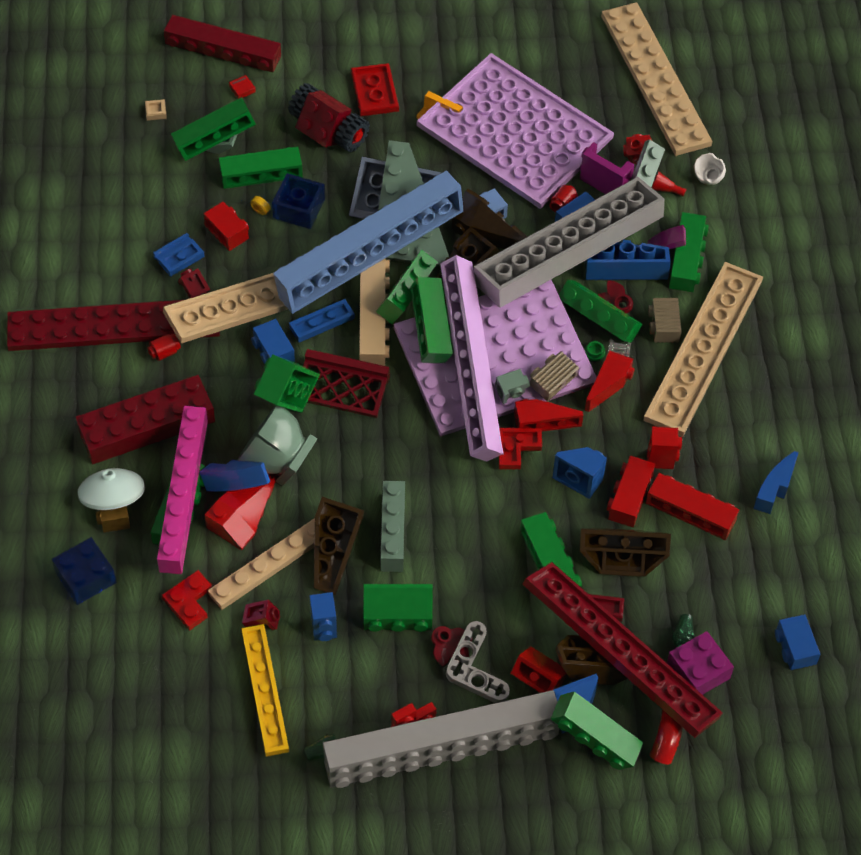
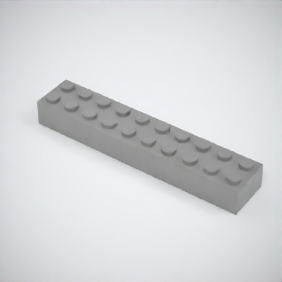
M637 177L474 266L476 286L501 308L664 217L665 199L641 178Z
M554 690L324 742V764L330 788H343L357 781L364 783L379 776L390 777L397 772L405 770L406 772H412L419 769V767L427 765L434 767L444 761H460L470 755L482 756L488 751L496 749L503 751L518 744L525 746L535 740H551L559 734L558 724L550 719L557 704Z

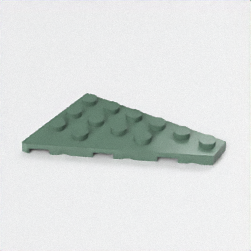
M389 140L378 211L385 205L396 201L402 195L413 191L419 185H423L409 143ZM438 226L388 256L385 260L410 263L423 250L438 262L436 266L441 267L440 263L444 262L449 255Z

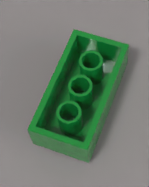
M272 354L271 358L269 357L265 362V371L262 378L260 377L255 384L254 395L277 406L302 413L320 374L298 363Z

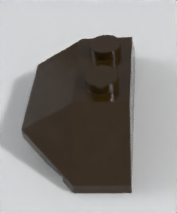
M581 528L580 552L600 574L645 577L670 556V533L626 529Z
M567 635L556 646L560 663L572 682L594 674L598 676L597 684L615 685L628 679L587 641L582 639L581 636Z

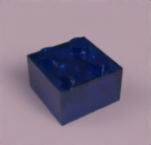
M286 173L272 202L273 218L311 229L325 201V184Z
M92 537L52 558L55 573L77 605L117 583L114 569Z

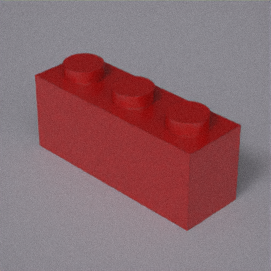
M630 456L628 463H623L620 471L622 479L621 481H616L613 490L616 495L614 498L610 497L606 510L610 511L608 520L634 528L654 473L655 463L634 456Z

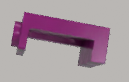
M595 142L583 150L581 154L580 180L604 194L631 181L634 170L633 163L627 161L621 168L596 154L597 144Z

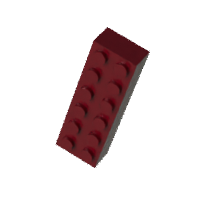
M199 375L75 417L78 431L92 465L179 435L184 406L205 407L208 420L207 425L215 422L214 408Z

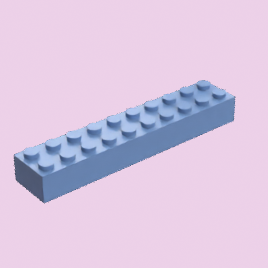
M448 171L436 175L425 184L419 185L408 194L402 195L389 205H385L376 213L367 216L364 220L333 236L320 246H316L310 252L297 257L293 262L279 268L273 273L279 299L293 314L463 212L461 185Z

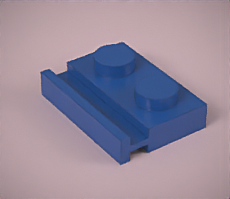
M188 233L153 252L154 258L159 261V264L170 277L205 257L204 251L189 237Z

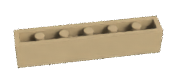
M385 259L360 273V361L385 366V358H389V345H385V341H389V328H385V323L389 322L380 316L376 310L388 295L385 294V289L390 287V277H385V273H390V260Z

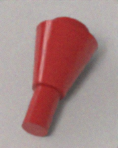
M659 171L651 187L657 191L673 192L680 196H684L686 192L685 188L675 185L674 182Z

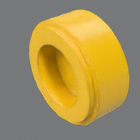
M255 196L250 202L251 207L261 215H266L271 209L269 203L260 196Z

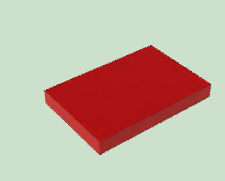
M389 63L351 68L360 116L399 112Z

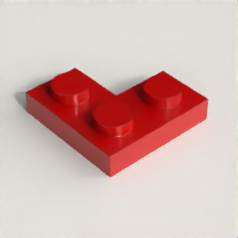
M499 428L503 454L499 456V469H521V451H542L541 428Z
M197 570L164 593L162 599L190 631L208 618L207 613L198 604L197 600L207 594L212 585Z
M432 702L417 710L413 703H410L391 714V727L436 717L437 709Z

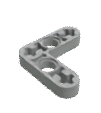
M473 621L466 627L448 664L446 677L450 682L494 703L504 702L508 698L510 691L508 684L472 666L487 632L483 623ZM479 629L480 635L476 636L474 643L471 642L472 631ZM469 647L473 655L467 658L463 657L460 654V649ZM459 662L463 663L460 670L461 674L454 676L453 670L457 668ZM475 676L481 677L484 680V685L475 687L471 683V679ZM489 681L491 682V686L488 692H486L485 689L487 688ZM498 687L502 688L503 694L496 696L495 690Z

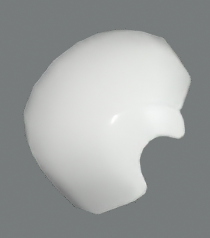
M713 153L703 154L695 161V175L701 183L715 185L724 178L726 168L723 160L717 158Z

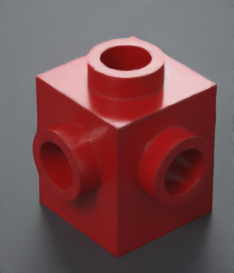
M634 134L631 137H626V145H623L624 156L628 157L629 162L637 164L645 141H652L650 135Z

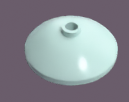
M109 468L87 477L78 488V497L83 505L92 509H117L139 499L145 490V485L142 477L131 470Z

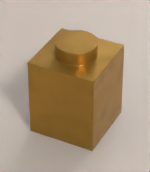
M127 506L96 512L97 524H102L104 533L130 528Z

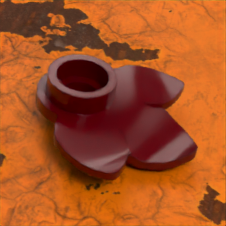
M608 280L607 292L597 294L626 314L633 308L632 298L625 294L624 286L618 282ZM624 302L627 305L626 307L621 308L619 304Z
M439 626L432 632L431 639L435 645L433 655L441 666H445L452 658L465 632L464 629H449L445 626ZM440 634H444L447 640H443ZM467 647L460 649V654L463 657H469Z

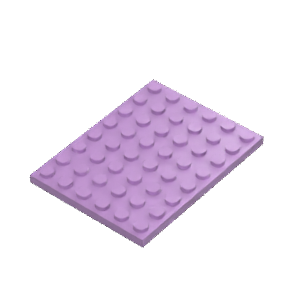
M492 53L442 97L463 106L461 112H454L450 107L447 110L441 107V103L437 102L417 120L419 128L540 209L555 195L562 185L567 184L580 171V165L582 164L581 154L586 147H590L595 142L597 144V154L614 136L612 131Z
M552 280L547 281L501 308L487 295L478 297L497 418L513 413L516 401L522 399L546 400L530 386L525 389V393L520 397H510L507 403L502 404L495 388L496 377L521 369L523 376L526 375L530 383V374L537 367L542 368L546 365L545 361L551 354L556 356L560 351H563L579 367L577 376L553 396L552 399L593 386L597 377ZM415 317L395 323L394 330L440 437L465 429L454 353L446 363H422Z

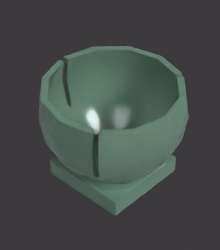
M275 405L250 438L237 460L263 462L267 473L276 474L278 476L276 482L283 486L297 472L317 441V438L311 434L306 438L303 437L298 420L287 409Z

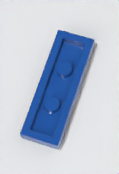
M343 299L289 322V328L297 341L302 342L355 319V313L346 299Z

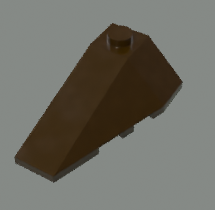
M470 189L465 191L462 197L463 212L452 218V229L457 234L462 235L469 227H472L494 246L502 249H507L527 238L515 225H508L503 219V214L500 212L496 214L488 207L489 202Z
M469 227L456 240L453 245L454 250L450 257H446L445 261L457 255L471 261L474 270V266L498 254L499 250L472 227ZM440 272L435 278H441L442 286H444L442 272Z
M325 497L321 498L315 515L314 589L326 593L333 592V595L336 596L364 517V510Z

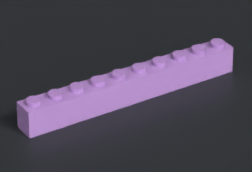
M455 255L440 263L469 452L470 456L487 462L502 455L503 448L473 264L471 261Z

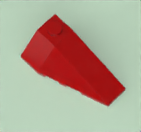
M268 474L271 482L265 485L227 491L205 514L206 528L238 549L243 550L256 534L260 518L263 516L264 508L278 476L276 474Z

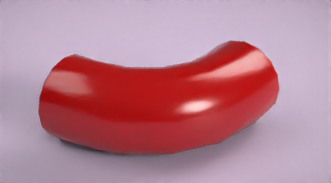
M664 710L661 713V722L650 757L659 763L669 765L672 763L678 748L683 727Z

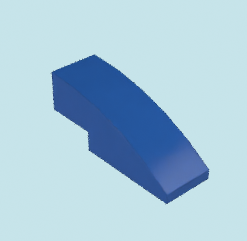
M792 452L769 473L760 488L754 509L771 514L776 496L785 499L799 452Z
M231 460L227 464L210 463L199 472L206 491L241 490L271 482L263 462Z

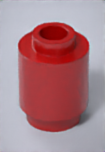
M562 185L551 198L550 208L556 213L557 210L577 198L576 189L571 185Z
M173 333L171 335L166 334L149 342L150 347L147 348L151 358H156L157 361H160L177 353L181 346L178 338Z

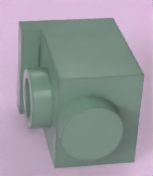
M521 369L496 377L495 388L502 404L507 403L510 397H520L525 393V389L530 387L529 379L526 375L523 376Z

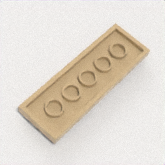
M273 273L163 307V313L180 343L288 310L279 299Z

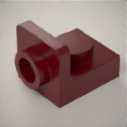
M190 268L180 274L181 277L177 282L179 285H183L189 298L197 297L210 291L199 268L194 271Z
M269 599L246 604L242 624L245 627L267 624L271 630H277L280 611Z

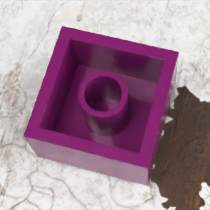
M708 631L669 652L667 664L702 695L729 680L734 668Z

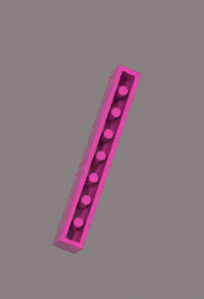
M184 406L157 557L160 573L182 574L208 423L205 407Z

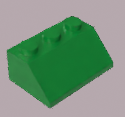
M364 584V630L373 632L380 630H393L396 632L403 630L419 632L432 630L433 584Z

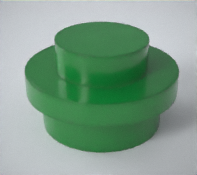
M598 341L590 342L584 350L591 361L602 360L606 352L603 344Z

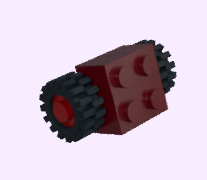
M304 83L303 86H299V90H295V95H292V100L289 101L288 112L298 118L295 126L296 129L324 147L338 144L348 152L356 151L357 147L361 146V142L365 141L363 139L368 135L367 132H369L370 128L368 127L370 124L356 113H351L352 109L309 83Z

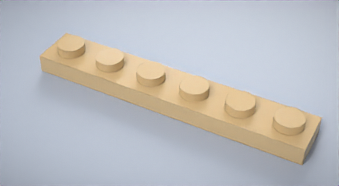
M315 518L210 588L208 595L223 610L314 548Z

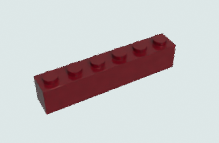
M176 15L171 16L164 29L165 44L258 68L263 71L274 72L281 58V43Z

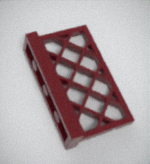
M311 349L306 350L303 366L306 368H317L320 372L318 380L324 378L327 386L320 390L314 387L315 393L310 395L307 403L377 418L386 384L390 378L389 367ZM332 372L338 373L341 378L330 383L326 375ZM351 377H358L361 383L351 388L346 380ZM373 381L380 382V389L372 393L367 385ZM344 382L348 390L338 395L333 387ZM365 387L369 395L359 400L354 392ZM331 389L335 398L329 401L323 400L321 394ZM351 394L356 401L351 405H345L341 399ZM372 398L375 403L374 411L364 409L362 403Z

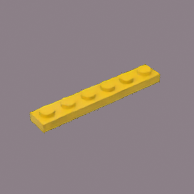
M262 624L242 628L266 757L288 753L289 746L265 626Z

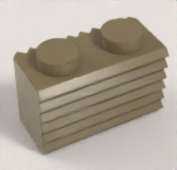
M653 298L652 305H648V317H652V322L649 324L650 335H654L655 343L679 342L681 322L678 298Z
M560 351L556 356L551 354L545 361L546 365L542 368L537 367L530 374V386L547 402L577 376L579 367L563 351Z

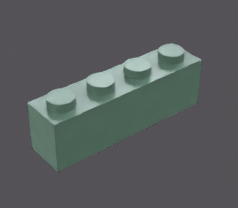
M383 481L381 571L403 572L405 481Z

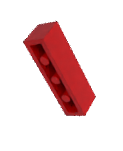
M661 473L657 475L648 491L646 499L647 505L723 540L727 539L739 513V509L735 508L734 505L724 503L711 494L700 492L691 485L683 484L676 481L673 477Z

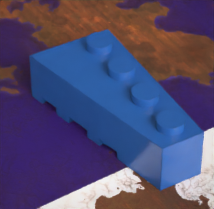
M629 240L617 242L584 261L586 280L668 279L670 269L669 247L646 243L635 245Z

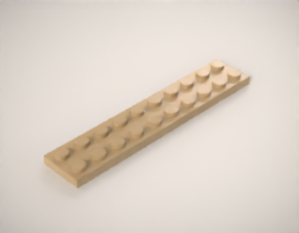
M638 3L602 11L601 17L674 155L677 156L712 146V139Z
M724 263L654 396L643 421L658 427L678 428V435L684 436L762 283L763 276L730 263Z

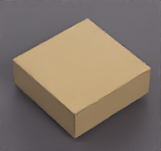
M165 99L145 101L147 121L167 119Z

